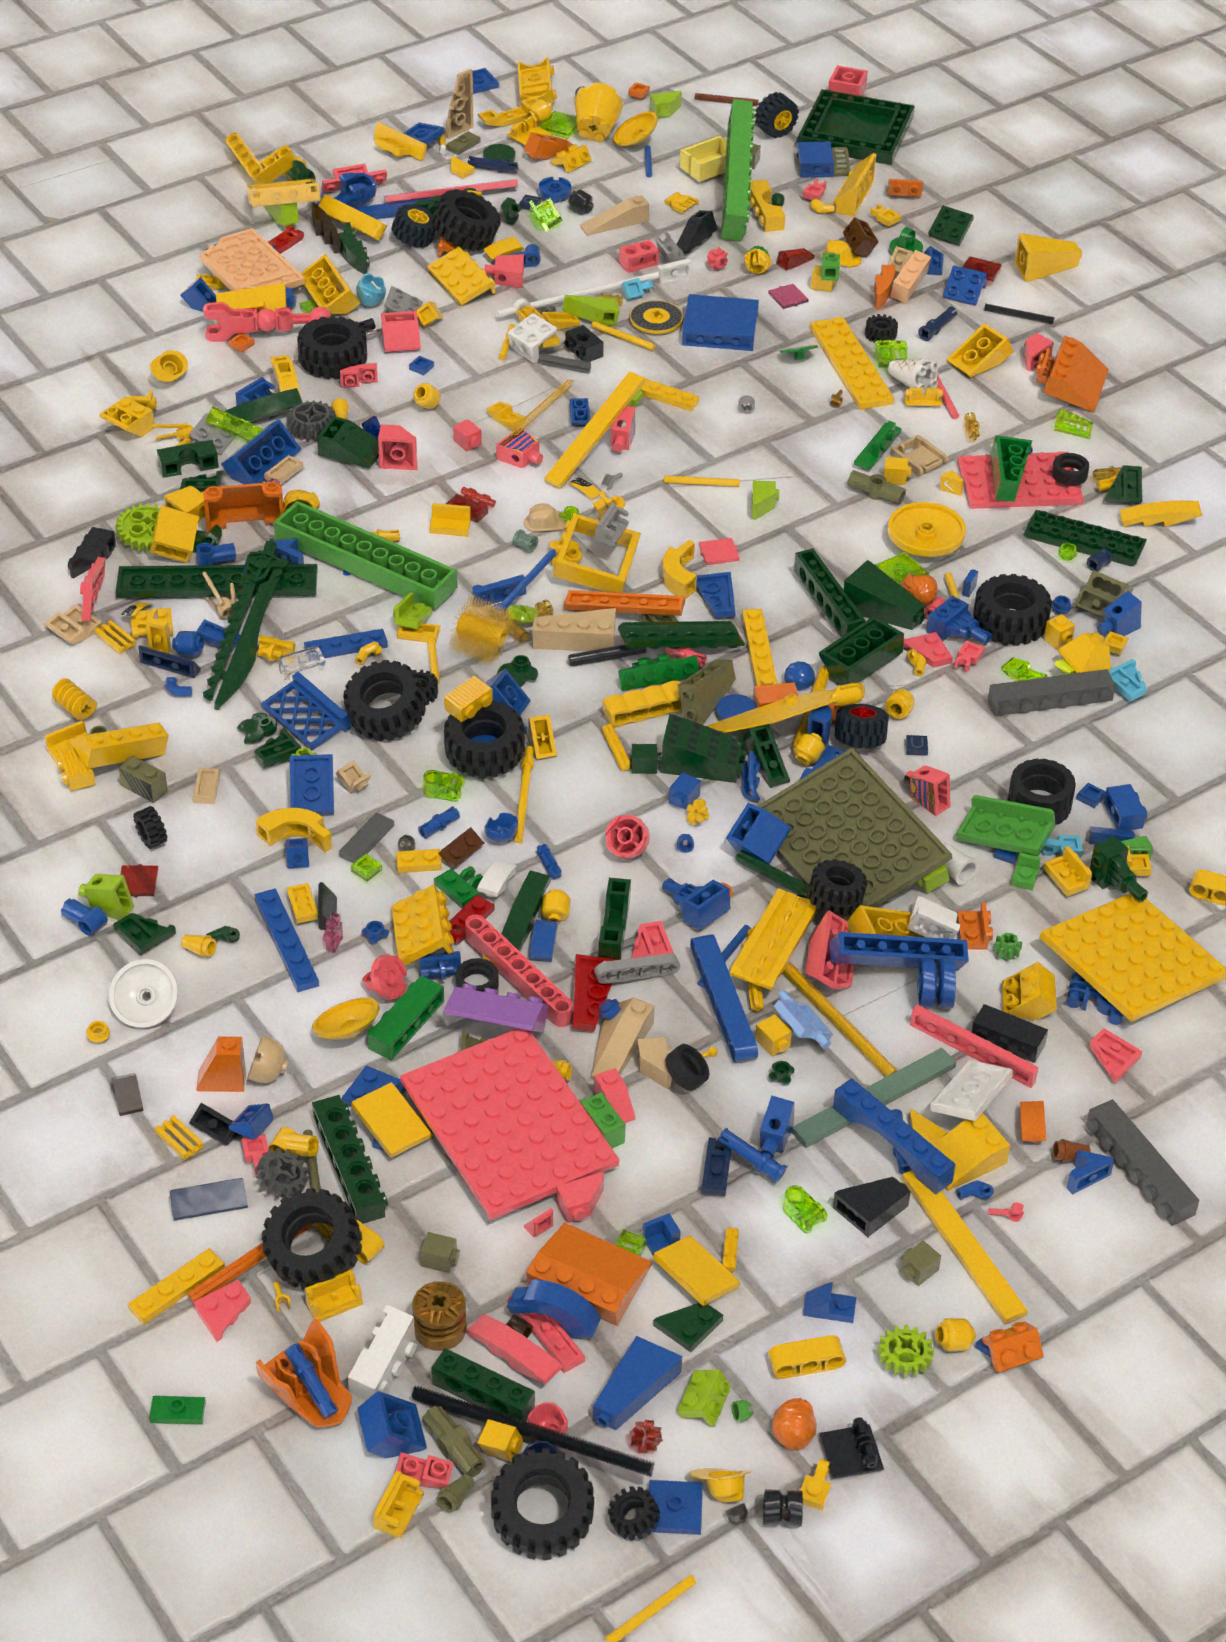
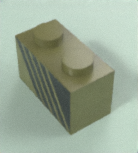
M135 756L130 757L119 767L121 786L152 803H155L168 791L166 773Z

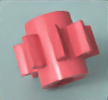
M719 247L717 250H710L707 255L709 260L707 264L715 270L724 268L728 262L726 258L728 253Z

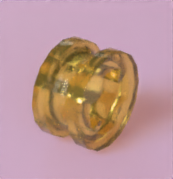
M545 599L535 604L539 617L554 614L553 607L548 600Z

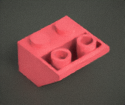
M417 311L381 313V330L385 352L421 349Z

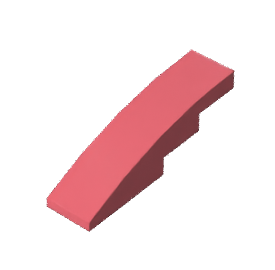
M483 1314L467 1328L469 1337L486 1344L489 1352L507 1360L511 1369L546 1384L563 1368L561 1363L531 1340L486 1314Z

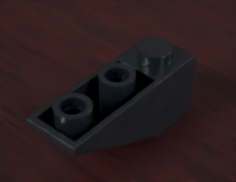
M699 210L689 218L677 242V246L684 254H689L693 248L701 245L702 241L711 237L718 230L713 211Z
M96 527L90 529L88 534L84 536L81 545L77 547L73 557L68 561L71 578H76L91 569L92 563H95L98 557L106 559L110 557L116 547L114 531Z

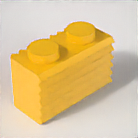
M474 675L444 696L446 712L451 713L460 722L474 717L477 711L483 707H488L493 701L492 688Z
M73 746L63 750L59 749V758L56 759V764L59 771L63 770L61 773L63 784H68L70 791L95 785L92 768L87 769Z

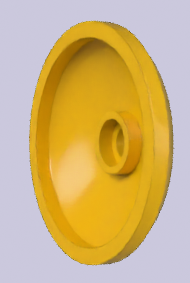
M647 111L629 118L614 133L613 139L615 143L624 147L643 143L656 128L658 122L657 115L654 112Z
M356 998L342 1002L329 1008L315 1019L312 1025L313 1032L316 1036L328 1040L353 1039L366 1030L376 1019L380 1007L373 998Z

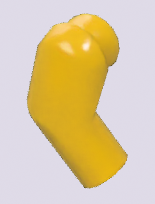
M819 199L811 200L810 206L815 212L819 214L834 213V204L825 205Z
M371 642L361 647L355 662L363 665L369 654L373 653L377 656L382 652V647L379 646L378 642Z
M911 649L907 652L908 661L915 666L914 674L922 676L925 670L926 659L922 654L917 653L915 649Z

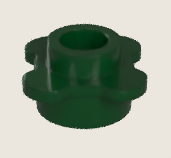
M777 1061L772 1064V1072L769 1073L768 1077L771 1081L776 1080L783 1084H789L791 1082V1074L795 1072V1069L786 1061Z

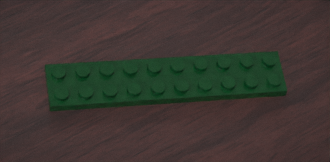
M289 564L283 570L282 578L279 580L272 596H316L318 565ZM244 565L119 566L116 598L215 597L203 576V572L207 573L220 597H231L230 583L234 584L235 592L242 589L239 586V580Z

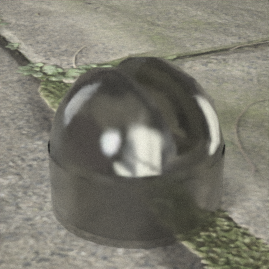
M406 834L399 838V851L415 850V840L412 836Z
M745 1503L725 1511L728 1520L734 1525L745 1523L748 1519V1510Z

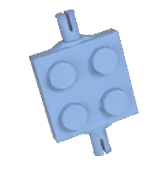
M782 990L778 994L781 1000H778L774 1005L780 1013V1018L793 1028L792 1031L797 1037L817 1040L823 1049H827L831 1045L829 1041L833 1035L831 1030L808 1004L797 1002L791 998L786 990Z

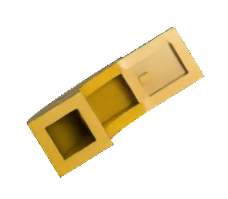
M690 540L680 545L678 549L669 547L663 557L662 578L664 585L671 593L676 596H685V599L696 591L697 575L683 568L694 559L695 543Z
M282 808L268 812L255 820L257 836L269 846L284 838L299 836L309 839L323 852L332 849L331 832L324 827V818L313 811L302 808Z

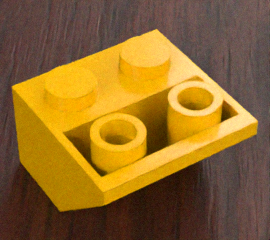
M123 397L99 414L100 418L141 437L154 429L152 428L154 424L153 410L127 397Z
M1036 962L1002 981L1003 1011L1021 1019L1037 1020L1056 1011L1055 975L1042 964Z

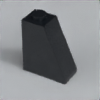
M889 1177L836 1191L834 1193L833 1209L866 1237H869L909 1206L911 1191L904 1183L899 1182L894 1177Z

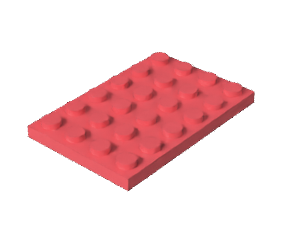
M1040 452L1028 455L1014 502L996 500L991 455L958 456L957 459L970 509L1083 504L1084 497L1080 485L1067 486L1060 484L1052 476L1055 458L1060 454L1069 452ZM1072 467L1063 468L1068 471H1075Z

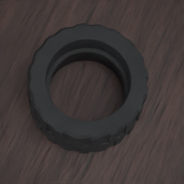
M1044 758L1026 760L1017 765L1012 772L1007 801L1051 809L1054 811L1055 825L1060 824L1071 813L1076 787L1075 777L1066 766L1057 763V761ZM1031 790H1042L1053 795H1039L1031 792Z

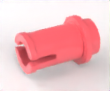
M936 597L932 604L925 608V616L928 618L929 614L944 603L945 600L941 597Z

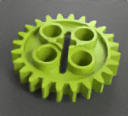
M139 503V507L132 505V510L125 508V513L120 512V517H117L116 536H119V541H124V546L130 544L131 550L137 547L138 552L145 549V552L148 553L151 547L156 517L160 509L157 508V504L152 507L149 503L146 506Z

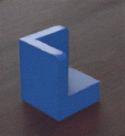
M670 1213L643 1224L642 1239L653 1256L655 1252L680 1240L681 1231Z

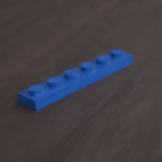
M276 888L254 894L256 904L297 993L318 987L319 980Z

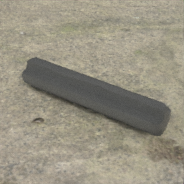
M543 353L539 357V363L543 365L590 373L591 370L590 362Z

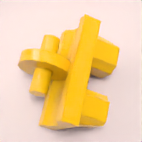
M604 490L599 492L600 499L592 503L595 511L600 514L597 516L599 521L612 503L622 509L626 504L624 498L619 496H613L612 499L607 498Z
M261 635L259 636L257 656L265 657L268 661L272 662L277 660L292 664L294 662L296 643Z

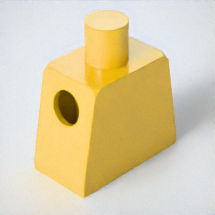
M189 486L164 496L165 507L199 516V521L205 517L204 491L200 492L195 487Z

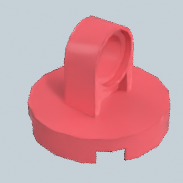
M390 954L380 955L374 960L371 971L362 978V981L367 990H375L380 998L393 1000L402 996L407 989V984H404V976L407 975V970L398 956H391Z

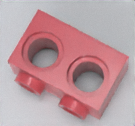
M651 240L620 247L619 263L628 273L659 265V249Z

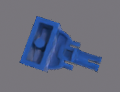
M953 595L928 616L926 633L937 632L942 642L950 635L961 636L965 639L974 638L984 645H987L992 639V633L980 628L979 621L973 619L972 614L968 611L969 604Z
M668 878L662 884V890L673 895L674 903L680 906L684 922L698 930L703 929L730 910L729 888L715 880H711L704 886H694L687 883L681 885Z

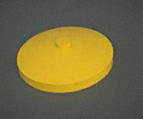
M915 502L906 504L895 510L888 522V535L891 541L903 551L917 556L937 557L952 553L962 545L965 539L966 525L962 517L951 508L937 503Z

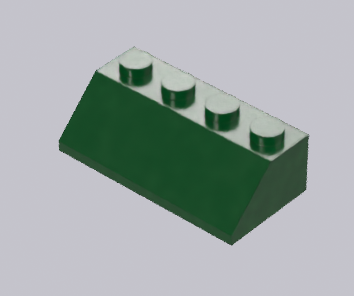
M873 616L819 651V656L835 682L840 685L857 683L903 653L904 633Z

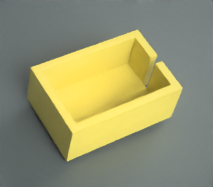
M720 135L681 149L680 168L698 182L725 173L727 140Z

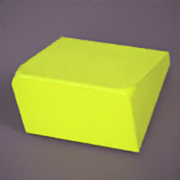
M1065 659L1055 661V666L1065 675L1076 673Z

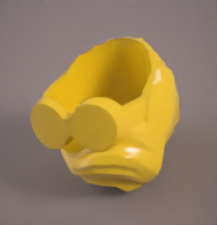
M301 489L289 491L283 501L284 512L296 501L317 510L320 507L319 498L314 492L309 493Z

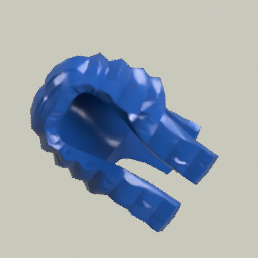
M349 172L339 175V179L343 183L340 194L334 197V199L353 208L362 206L375 197L377 184L370 175L364 172Z

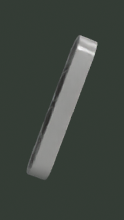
M669 953L602 962L595 967L594 973L599 983L607 984L672 975L680 969V963L675 954Z

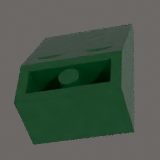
M333 416L317 437L319 456L370 468L379 457L378 439L351 420Z

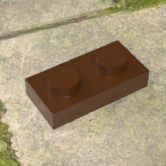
M470 827L438 854L450 868L455 869L485 843Z

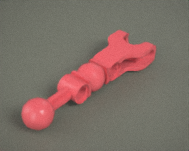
M223 302L207 303L203 307V314L207 319L219 322L206 328L205 336L208 341L212 342L226 341L233 334L258 332V328L262 331H271L276 327V331H289L293 328V324H310L314 319L318 320L320 317L329 318L331 316L330 311L325 307H316L311 313L292 314V310L287 307L275 308V312L271 309H262L257 313V309H232Z

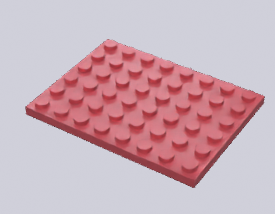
M514 1029L400 1075V1082L490 1221L556 1193L557 1186L599 1172L603 1173L619 1166L620 1159L530 1030Z

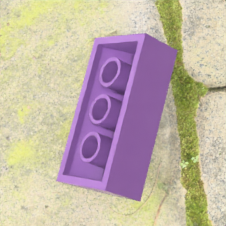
M463 983L462 988H454L443 1012L445 1014L530 1031L544 1032L549 1005L543 1004V999L529 996V1000L520 999L521 994L507 992L506 996L498 995L499 990L485 988V991L482 992L477 991V986Z

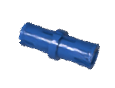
M452 806L441 814H435L430 821L419 826L418 832L426 839L433 833L444 830L448 824L459 819L460 813L457 808Z

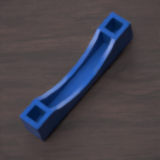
M853 1078L835 1089L833 1109L847 1121L864 1125L884 1137L906 1160L917 1179L935 1195L953 1182L956 1164Z

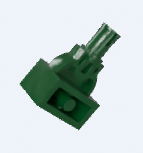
M1112 836L1094 845L1090 864L1092 882L1096 883L1102 890L1109 886L1113 889H1119L1122 893L1129 892L1138 902H1143L1148 896V891L1137 883V876L1129 869L1126 862L1129 848L1116 836Z

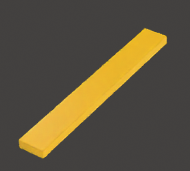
M631 371L627 373L544 477L545 482L560 489L563 487L646 382L644 377Z
M913 1170L902 1175L903 1182L1006 1325L1027 1316L1028 1310L944 1193L940 1191L935 1195L917 1179Z

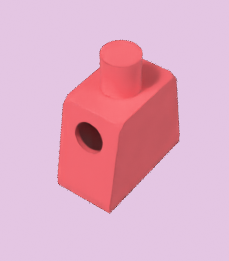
M524 254L496 256L495 265L485 264L484 270L487 275H494L496 285L522 288Z

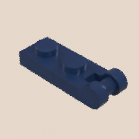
M712 1137L708 1139L701 1193L726 1196L732 1150Z

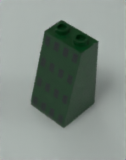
M669 714L662 744L661 773L680 776L683 772L695 778L736 783L738 775H742L744 763H741V761H745L746 748H743V739L680 716Z

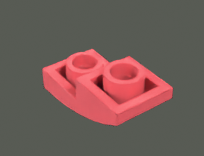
M377 363L361 364L340 370L341 387H359V383L378 382Z
M401 1452L395 1472L397 1470L401 1474L417 1479L421 1482V1487L443 1488L449 1483L454 1462L428 1455L425 1460Z

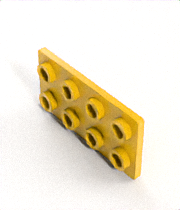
M285 283L242 289L235 292L217 293L216 302H223L232 309H257V313L262 309H271L275 312V308L286 307Z

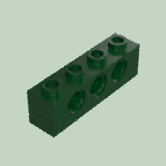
M444 1348L431 1367L432 1385L469 1403L471 1402V1404L474 1403V1405L477 1404V1406L480 1405V1407L483 1406V1408L486 1407V1409L489 1408V1410L492 1409V1411L494 1410L495 1412H500V1414L503 1413V1415L506 1414V1416L509 1415L524 1421L528 1420L529 1413L535 1407L534 1390Z

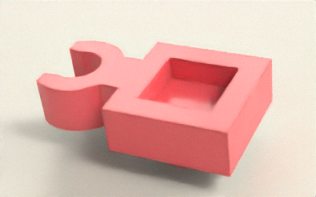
M815 179L814 185L809 184L805 188L802 197L810 201L820 199L824 195L827 181L819 183V179Z
M966 640L958 651L955 668L959 665H965L964 671H969L970 664L976 665L983 656L985 647Z

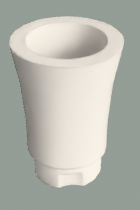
M941 841L952 853L953 857L952 860L945 863V866L948 868V874L958 885L969 883L978 871V860Z

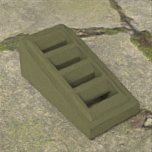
M832 147L834 176H849L850 163L847 147Z

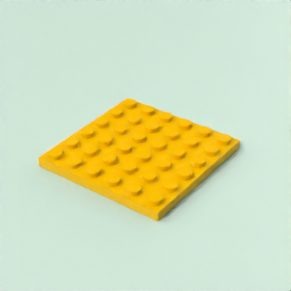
M1130 893L1041 931L1039 936L1047 946L1131 1022L1226 979L1225 966L1148 899L1138 902Z

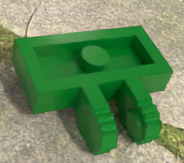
M472 866L463 869L460 875L451 868L434 878V885L442 890L460 908H463L476 895L479 896L476 888H478L483 876L481 874H476L475 876L476 871Z

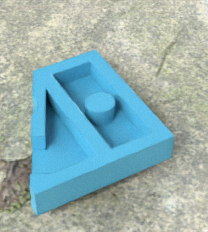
M1134 659L1109 670L1116 685L1115 690L1130 702L1145 695L1147 690L1144 681L1141 679L1140 671H1137L1135 667L1136 661Z

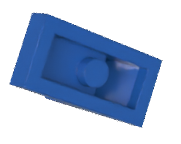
M298 539L274 541L277 543L274 553L276 557L288 560L289 564H304V556L299 552Z
M1078 1150L1074 1162L1076 1168L1069 1174L1067 1189L1073 1195L1110 1176L1114 1159L1109 1156Z
M833 1282L806 1292L803 1316L853 1323L857 1297L832 1293Z

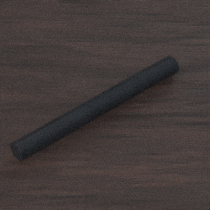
M985 304L984 311L1053 324L1055 317L991 304Z

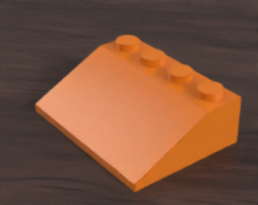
M1064 336L1043 393L1095 412L1109 369L1082 342L1077 341L1075 338Z
M564 1222L538 1251L526 1271L528 1284H530L531 1280H545L563 1285L575 1291L591 1303L601 1316V1319L618 1326L653 1263Z

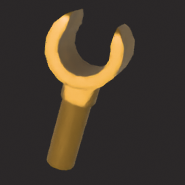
M839 390L836 395H831L833 400L830 402V405L837 408L841 406L843 398L840 397L843 393L842 390Z

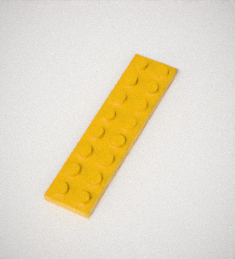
M844 317L810 322V330L859 410L894 404L892 393Z

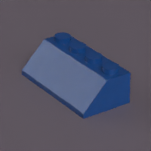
M277 419L228 457L221 465L229 476L239 483H261L265 480L264 474L288 455L293 457L301 450V447L280 419Z

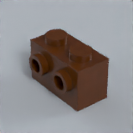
M856 217L852 219L843 231L846 242L851 246V251L856 256L861 255L867 258L879 242L868 223Z

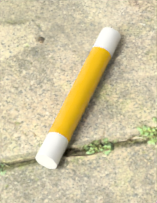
M439 123L438 126L444 127V131H445V125H444V123ZM445 133L439 137L440 154L442 155L446 154Z

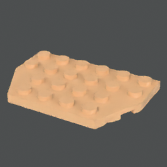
M253 228L224 236L219 239L217 245H211L208 250L200 254V261L234 292L285 283L286 288H296L305 284V277Z

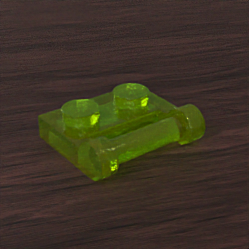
M876 340L875 350L878 367L888 368L892 361L908 359L907 343L905 341ZM895 350L899 351L900 358H896Z

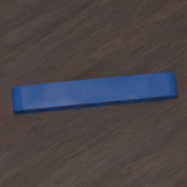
M714 934L691 938L692 955L700 976L704 981L705 989L733 1062L758 1058V1048Z

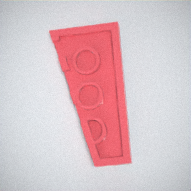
M98 557L95 563H92L87 576L84 577V582H81L80 594H83V621H90L94 602L97 601L98 593L105 577L106 558Z

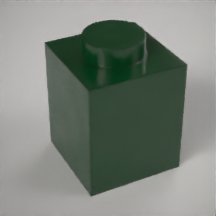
M632 744V774H657V765L662 763L661 752H657V744Z

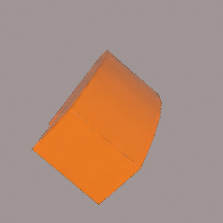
M881 265V274L875 275L874 295L876 309H880L890 298L895 278V265Z

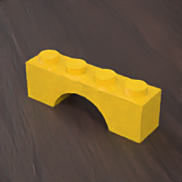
M766 179L751 181V186L748 187L751 189V195L748 200H750V208H753L754 215L758 218L759 225L763 227L765 232L785 230L786 215L781 206L769 204L771 187Z

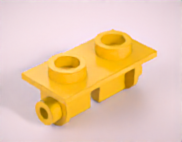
M909 387V389L905 390L906 406H942L941 397L943 396V390L938 387L926 388V393H922L923 388Z

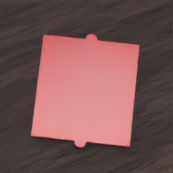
M732 538L699 542L701 556H703L706 565L740 560L737 552L738 547L734 545Z

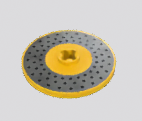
M646 301L636 305L631 310L630 321L640 331L650 334H664L672 332L681 326L683 313L677 306L669 302Z

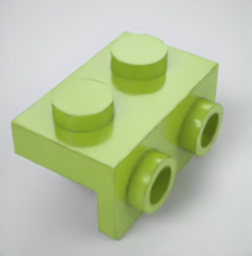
M720 1369L694 1370L677 1409L681 1418L703 1417L709 1426L716 1425L731 1389V1384Z

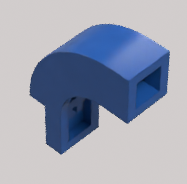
M531 1280L528 1287H516L507 1305L511 1314L540 1313L555 1319L565 1328L571 1338H592L601 1319L597 1310L580 1294L563 1285L545 1280Z

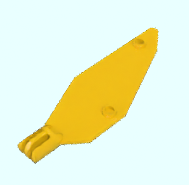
M857 682L839 685L833 691L822 690L798 696L790 694L785 696L784 699L705 726L727 733L775 723L830 703L841 707L862 701L865 687L862 683Z

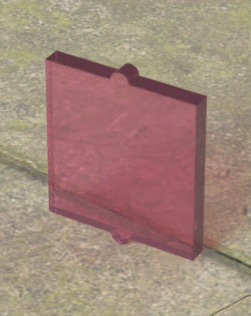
M794 284L768 290V294L783 309L793 306L797 307L808 302V298Z

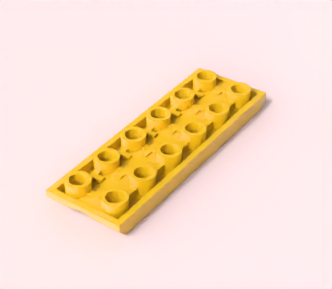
M778 888L733 963L730 975L773 990L818 911L816 905H812L810 899L799 897Z

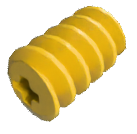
M68 678L59 680L52 690L53 700L78 720H85L96 711L97 702Z

